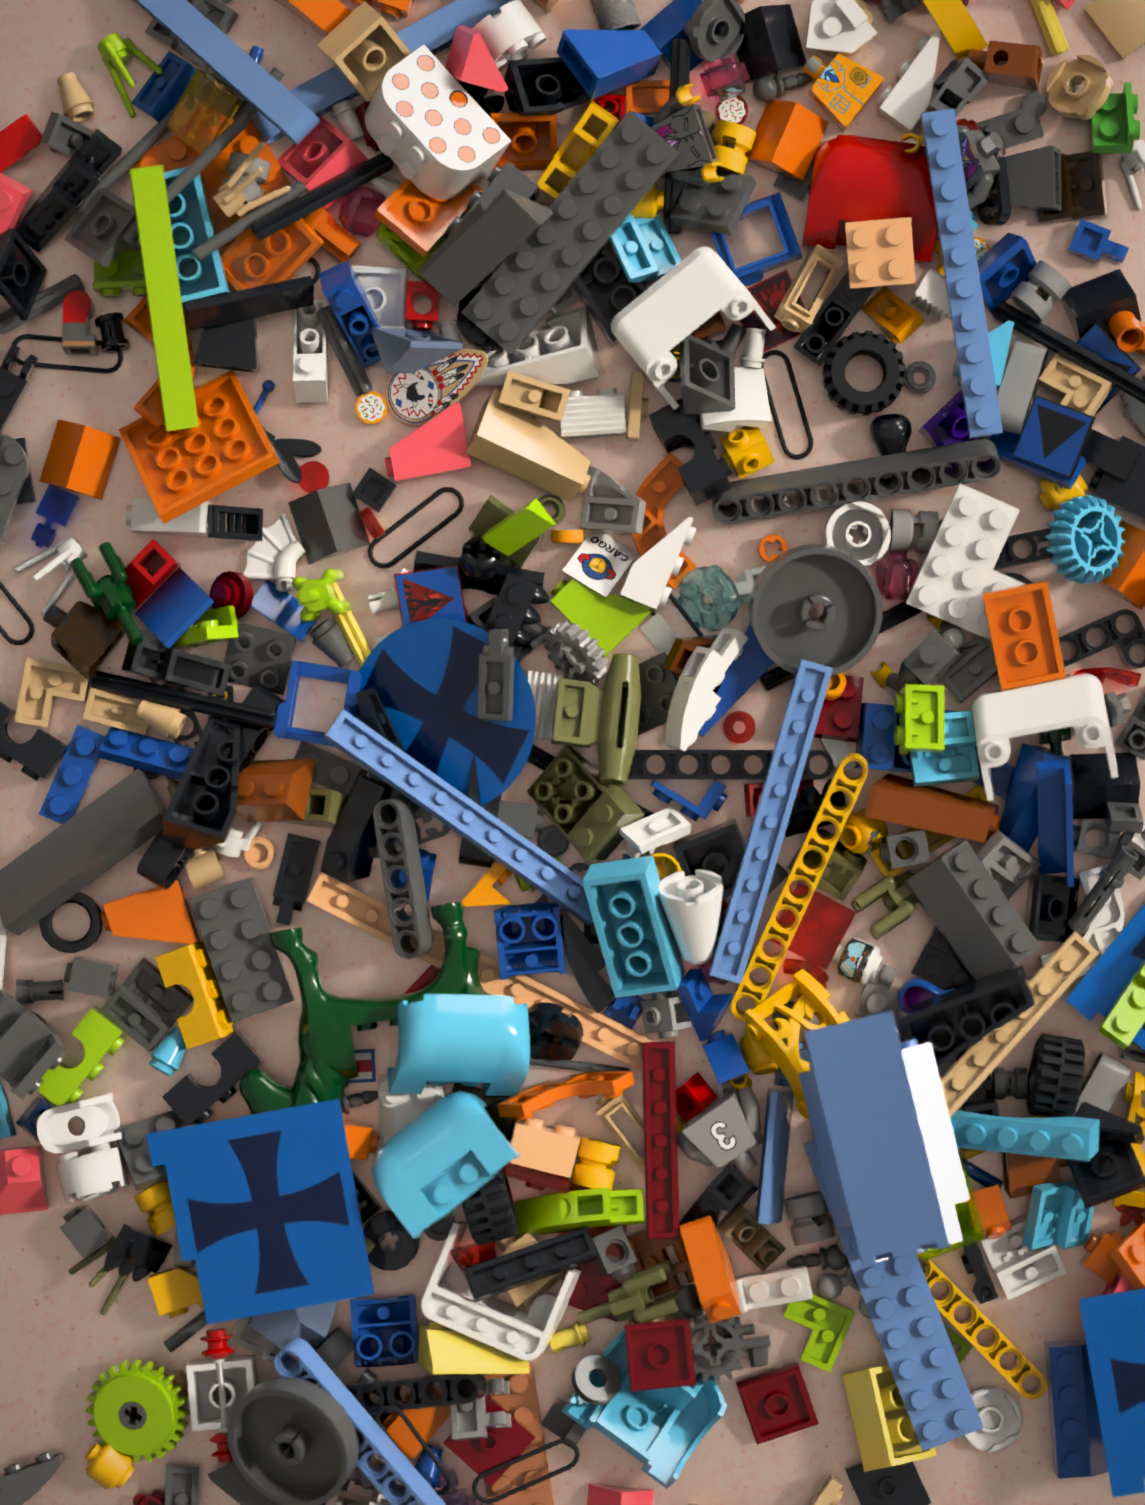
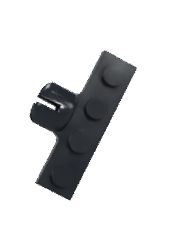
M481 536L472 538L463 545L461 557L416 551L413 573L457 567L460 589L469 588L497 595L507 571L532 581L543 588L545 573L502 565L500 563L501 552L488 543L486 545L480 544Z

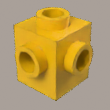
M743 426L720 438L724 449L720 456L721 458L724 457L730 470L734 469L740 479L775 462L767 441L758 427Z

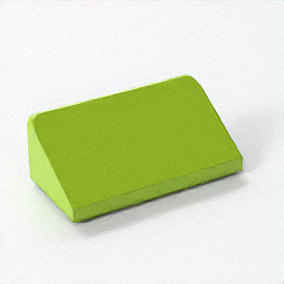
M534 498L490 528L482 539L498 551L509 556L553 527L556 523L540 502Z

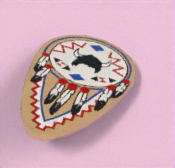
M462 348V350L414 373H391L386 383L385 391L388 408L397 419L405 424L420 426L427 423L451 405L458 403L475 387L488 364L487 354L481 350Z

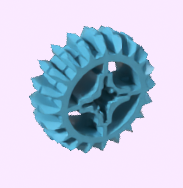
M1092 495L1072 497L1069 501L1059 504L1060 510L1052 512L1054 521L1047 523L1051 533L1045 536V538L1050 540V547L1046 551L1053 554L1050 563L1058 565L1057 573L1065 575V579L1079 582V584L1097 583L1103 581V578L1111 576L1112 569L1120 567L1117 558L1124 556L1120 548L1121 545L1126 543V541L1121 539V533L1125 529L1119 527L1118 523L1121 520V516L1114 515L1115 507L1107 505L1106 500L1093 497Z

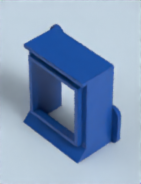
M780 192L749 203L745 206L739 220L770 210L785 251L735 268L724 234L710 231L718 255L745 287L760 282L763 279L764 272L803 259Z
M292 660L286 701L278 705L274 734L278 738L335 747L323 738L326 734L325 732L292 727L300 676L348 684L344 710L351 714L352 707L358 703L357 693L360 692L362 675L357 670Z

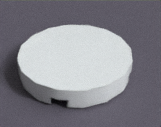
M983 1386L974 1389L970 1393L984 1428L963 1437L971 1446L982 1451L997 1452L1008 1448L1017 1440L1022 1428L1023 1414L1019 1403L1010 1392L1000 1387Z

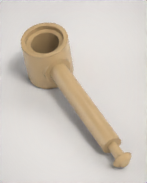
M167 777L169 782L167 789L172 799L179 782L176 783L174 778ZM215 848L195 850L185 865L195 890L226 878L223 865Z

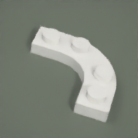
M1109 862L1077 873L1085 897L1101 877L1099 872L1103 867H1108ZM1119 888L1115 889L1103 908L1088 926L1086 932L1082 935V938L1097 950L1099 954L1077 978L1086 975L1123 930L1124 906ZM1056 951L1040 956L1041 965L1043 966Z

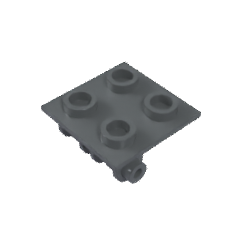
M238 622L239 638L228 640L224 663L232 665L228 682L252 688L260 685L272 693L284 695L292 652H294L296 646V636Z
M665 652L639 663L641 705L638 735L667 722L670 703L678 680L674 673L663 668L667 658Z

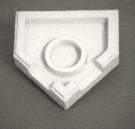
M814 0L811 3L806 50H820L852 55L874 38L877 32L867 21L868 17L855 0Z

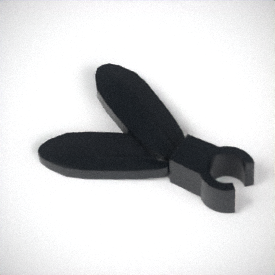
M264 429L280 461L277 466L282 474L293 483H300L302 473L294 457L316 456L321 453V447L317 443L305 439L284 438L275 440V436Z

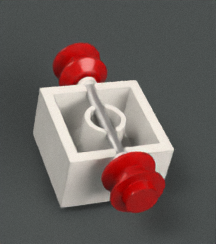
M226 1328L206 1330V1336L201 1337L200 1340L207 1342L208 1349L203 1351L202 1355L208 1359L189 1361L186 1365L192 1432L219 1429L220 1433H216L210 1439V1442L217 1444V1451L212 1453L211 1456L218 1457V1462L221 1463L234 1461L230 1453L227 1437L231 1414L239 1402L257 1385L255 1356L228 1357L234 1352L233 1348L227 1347V1340L233 1337V1334H226Z

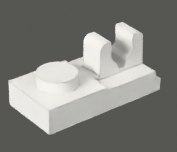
M670 806L620 828L619 834L627 841V854L631 858H639L640 854L646 852L650 856L655 852V848L689 835L691 823Z

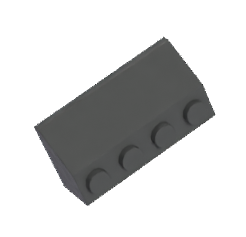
M967 840L954 845L904 881L974 982L1009 971L1042 948Z

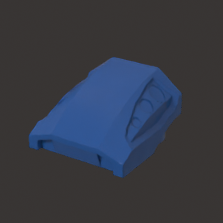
M540 902L510 905L494 910L501 980L519 975L559 972V974L566 973L558 904Z
M415 1294L374 1299H350L352 1338L355 1344V1367H385L418 1363L419 1338Z

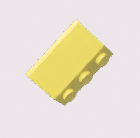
M432 1320L429 1321V1326H419L418 1366L432 1374H529L528 1360H522Z
M889 1365L843 1375L864 1472L937 1456L935 1447L922 1451Z

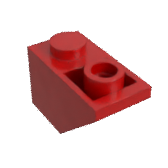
M154 539L125 568L127 574L125 582L133 590L132 597L136 603L135 611L181 565Z

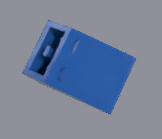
M861 703L856 753L865 757L869 770L911 773L909 752L907 755H900L899 745L894 744L895 726H899V713H895L894 705ZM944 710V713L961 712V711ZM856 762L857 766H855L854 768L863 769L862 766L858 762Z

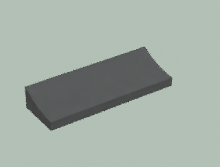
M139 768L0 870V917L4 929L18 936L163 830L162 820L167 810L144 771Z

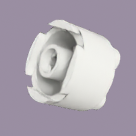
M514 0L499 8L501 10L500 13L493 17L489 14L472 28L480 33L499 71L504 69L510 60H525L528 57L526 54L528 49L538 47L547 39L521 0Z
M853 502L841 506L829 518L824 529V545L836 547L849 553L865 568L876 563L885 554L891 540L890 526L885 515L879 508L866 502ZM858 527L862 529L861 535L865 537V541L860 540L856 544L852 542L853 537L849 535V531L854 532Z
M107 1142L90 1147L91 1153L83 1156L78 1154V1152H72L59 1157L60 1164L56 1165L66 1204L75 1203L73 1198L75 1196L77 1199L82 1197L83 1201L117 1192V1184H121L123 1188L129 1187L119 1148H113V1144L110 1145Z

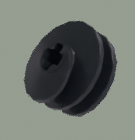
M392 1210L383 1211L373 1216L363 1230L364 1236L375 1245L368 1254V1261L373 1266L382 1270L396 1271L406 1267L414 1259L420 1246V1237L413 1238ZM391 1232L392 1236L396 1234L399 1237L395 1244L396 1248L391 1249L390 1245L384 1246L382 1242L386 1238L385 1233Z

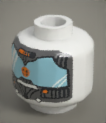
M856 937L848 940L846 945L840 943L833 957V961L838 963V975L859 985H865L869 980L874 982L884 960V957L880 956V950L876 945Z

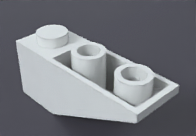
M936 30L932 37L926 34L915 48L919 52L913 63L907 60L896 75L900 78L894 89L888 86L877 101L881 104L877 114L905 134L913 131L921 120V113L927 112L926 109L931 102L941 34L939 30Z
M314 300V305L294 309L293 387L295 403L328 402V336L317 315L319 309L327 306V300Z
M688 517L632 564L620 593L621 597L655 611L658 604L665 607L672 588L666 586L671 574L678 575L684 558L678 555L683 544L690 546L697 529L691 526L694 518Z

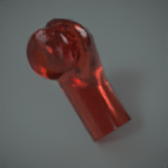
M791 958L785 959L783 965L784 974L794 975L801 969H804L826 989V981H829L828 975L813 962Z

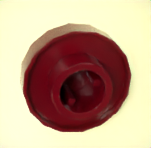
M227 571L221 573L216 577L211 586L210 598L214 601L211 606L213 609L234 606L236 618L243 617L250 609L253 600V587L250 580L239 572Z

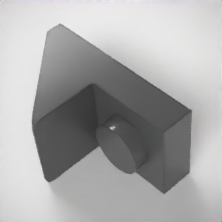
M51 112L40 142L49 146L52 152L71 158L94 131L59 113Z

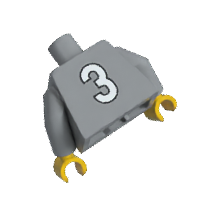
M747 1073L743 1074L745 1080L742 1084L738 1085L734 1078L729 1080L730 1084L738 1092L737 1094L733 1090L687 1123L677 1117V1144L688 1158L707 1166L715 1165L718 1168L732 1161L742 1175L758 1164L748 1149L757 1143L756 1135L761 1130L760 1108L751 1089L752 1080Z

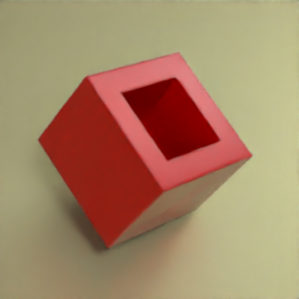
M699 1072L676 1087V1111L685 1123L705 1110L718 1098Z

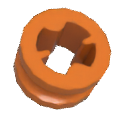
M776 534L765 536L758 546L760 558L768 564L777 555H772L771 558L767 557L764 553L768 550L764 549L766 542L773 544L775 541L779 542L781 547L778 550H782V553L788 550L786 541Z

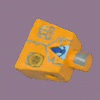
M813 54L802 69L816 80L809 91L810 97L843 132L847 130L884 81V78L841 54H837L829 65Z

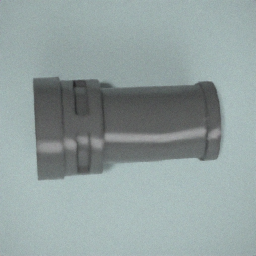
M16 979L17 1001L25 1005L33 1004L35 1001L64 1000L63 980L34 982L33 979Z

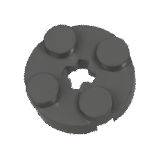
M704 0L685 25V34L689 37L690 46L695 55L711 62L717 60L725 61L731 58L739 49L744 34L740 33L741 23L745 24L743 9L735 0ZM719 23V25H718V27H717V29H718L719 32H718L717 35H715V34H714L715 27H716V25Z

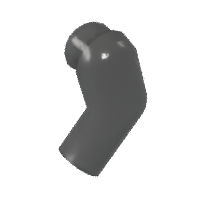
M732 324L723 340L706 339L704 341L734 355L746 331L743 327Z

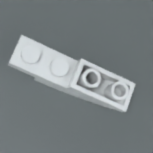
M724 627L710 648L696 646L679 677L668 711L665 745L669 748L685 752L696 741L697 733L705 721L714 715L716 705L721 698L713 692V689L723 681L726 670L741 655L743 646L748 640V637L740 630Z
M807 1265L734 1277L742 1313L748 1310L813 1298ZM703 1311L701 1316H697L700 1320H705V1311ZM681 1312L682 1320L690 1319V1322H694L693 1318H686Z

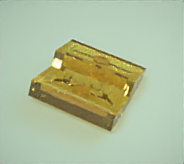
M197 68L166 125L180 139L201 154L228 127L242 101L223 88L224 85Z

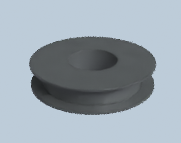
M590 1355L583 1358L574 1368L572 1385L581 1399L593 1405H602L610 1402L619 1392L621 1376L618 1368L612 1361L603 1356ZM598 1373L604 1380V1386L595 1387L589 1380V1374Z

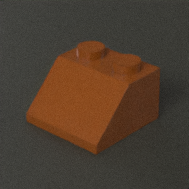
M314 759L258 760L239 772L237 814L246 822L304 821L316 761Z

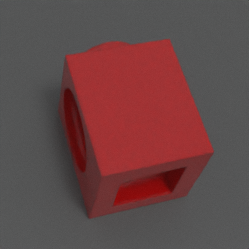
M407 281L406 323L412 324V329L431 330L432 325L439 324L440 293L427 281ZM426 298L431 301L432 307L428 313L419 314L414 310V304L418 299Z

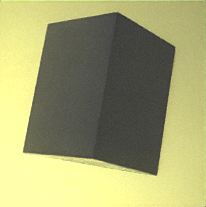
M687 336L680 342V380L685 415L734 410V355L697 337Z
M350 482L315 490L288 503L302 546L306 551L305 555L308 564L370 544L356 499L352 495L353 490Z

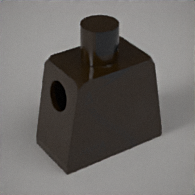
M77 601L68 613L53 604L43 618V621L55 628L51 635L52 647L87 680L92 678L125 635L119 620L109 621L102 610L82 601Z

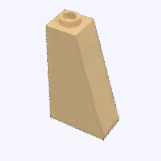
M493 388L481 408L465 453L569 502L573 500L578 491L583 493L591 478L590 475L586 474L591 461L528 412L499 404L501 391Z

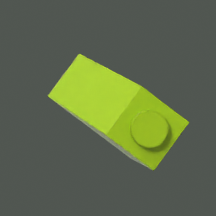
M575 578L569 583L565 579L562 580L550 592L554 596L550 603L572 625L577 623L581 630L587 629L589 631L591 639L596 638L598 640L596 645L605 650V653L602 655L604 658L651 614V611L646 606L613 593H609L607 597H604Z

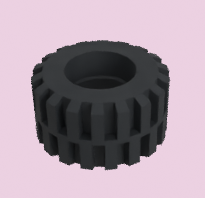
M866 330L864 333L856 331L847 337L844 336L832 347L825 360L822 372L824 376V389H827L830 400H834L838 404L837 407L841 410L843 408L848 410L849 414L856 415L858 413L862 414V416H867L874 412L879 413L883 411L884 408L889 407L894 402L904 385L906 364H903L902 359L904 357L902 352H898L895 348L896 344L892 340L890 342L886 340V336L881 333L876 335L872 334L873 331ZM867 355L877 360L881 365L883 379L881 384L873 391H858L847 382L845 368L853 357Z
M1044 1033L1038 1038L1033 1050L1028 1075L1026 1105L1029 1114L1044 1117H1072L1074 1115L1081 1093L1085 1067V1048L1082 1040Z
M503 1167L491 1181L462 1203L470 1234L478 1246L515 1237L518 1233L515 1205Z

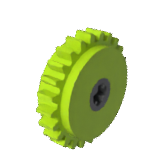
M127 1359L120 1364V1367L116 1363L108 1369L109 1372L104 1371L98 1377L99 1380L92 1384L91 1388L95 1392L90 1393L87 1396V1400L93 1404L86 1408V1413L93 1414V1417L87 1423L90 1426L96 1425L97 1430L92 1435L93 1437H102L101 1446L107 1443L116 1451L127 1456H133L134 1462L137 1464L143 1457L149 1463L156 1456L159 1459L167 1453V1450L171 1451L177 1446L176 1442L183 1438L184 1434L180 1430H184L188 1426V1422L182 1418H185L190 1413V1410L182 1408V1405L188 1398L179 1396L178 1392L183 1386L182 1384L173 1385L174 1374L168 1377L163 1375L165 1371L164 1366L154 1370L153 1361H149L145 1366H142L141 1359H136L131 1366Z

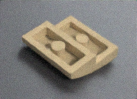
M1093 0L1084 7L1122 59H1126L1145 44V0Z

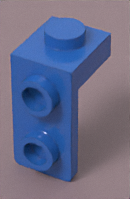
M653 780L650 786L655 788L652 793L654 796L667 804L671 800L683 806L680 812L694 821H697L699 817L706 820L712 809L718 812L728 795L723 793L726 786L717 780L713 781L698 807L656 780Z

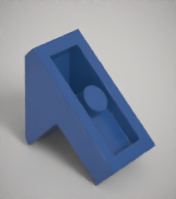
M701 968L690 969L682 978L677 991L699 1040L706 1041L720 1023L734 995L732 993L712 995L710 985L706 981Z

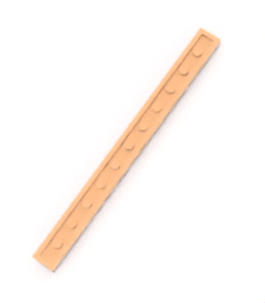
M321 872L306 901L393 945L387 905ZM432 928L433 946L431 950L417 957L441 969L445 955L444 934ZM411 935L410 945L413 949L416 950L417 941L414 938V936ZM480 953L477 974L486 993L490 995L512 996L513 1003L520 1005L527 1003L528 1008L533 1004L543 1002L557 1004L563 1007V1013L569 1017L574 1014L579 1019L584 1032L583 1042L642 1071V1042L655 1041L600 1013L597 1014L596 1011L525 975L507 977V979L501 980L499 962Z

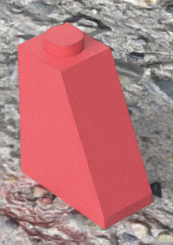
M461 404L451 405L389 448L390 457L385 458L388 477L394 476L397 484L473 470L470 455L465 453L468 442Z

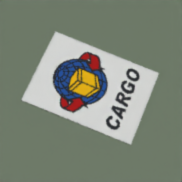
M591 531L562 571L602 596L607 597L638 553L603 531Z

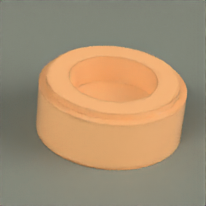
M263 837L253 838L249 851H242L245 863L257 870L269 867L276 855L274 845Z

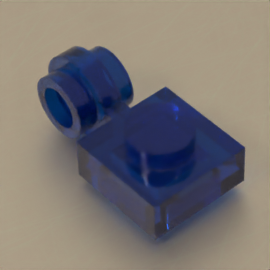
M52 484L48 485L35 512L46 519L45 524L38 523L34 529L31 540L36 542L35 546L50 548L57 534V530L52 529L53 524L56 523L65 528L67 527L80 500L78 496Z

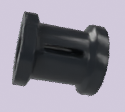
M108 313L95 319V325L100 328L103 341L101 351L103 353H117L130 347L129 340L125 339L122 327L124 317L122 313Z

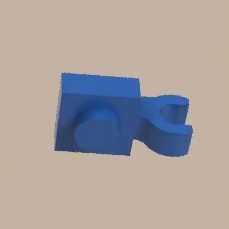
M1081 219L1068 251L1095 262H1099L1101 255L1104 254L1112 260L1123 263L1129 248L1108 240L1111 230Z

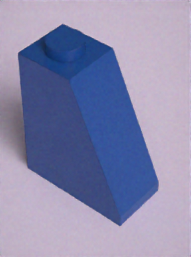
M568 29L563 31L557 49L560 58L591 99L654 75L662 55L645 30Z

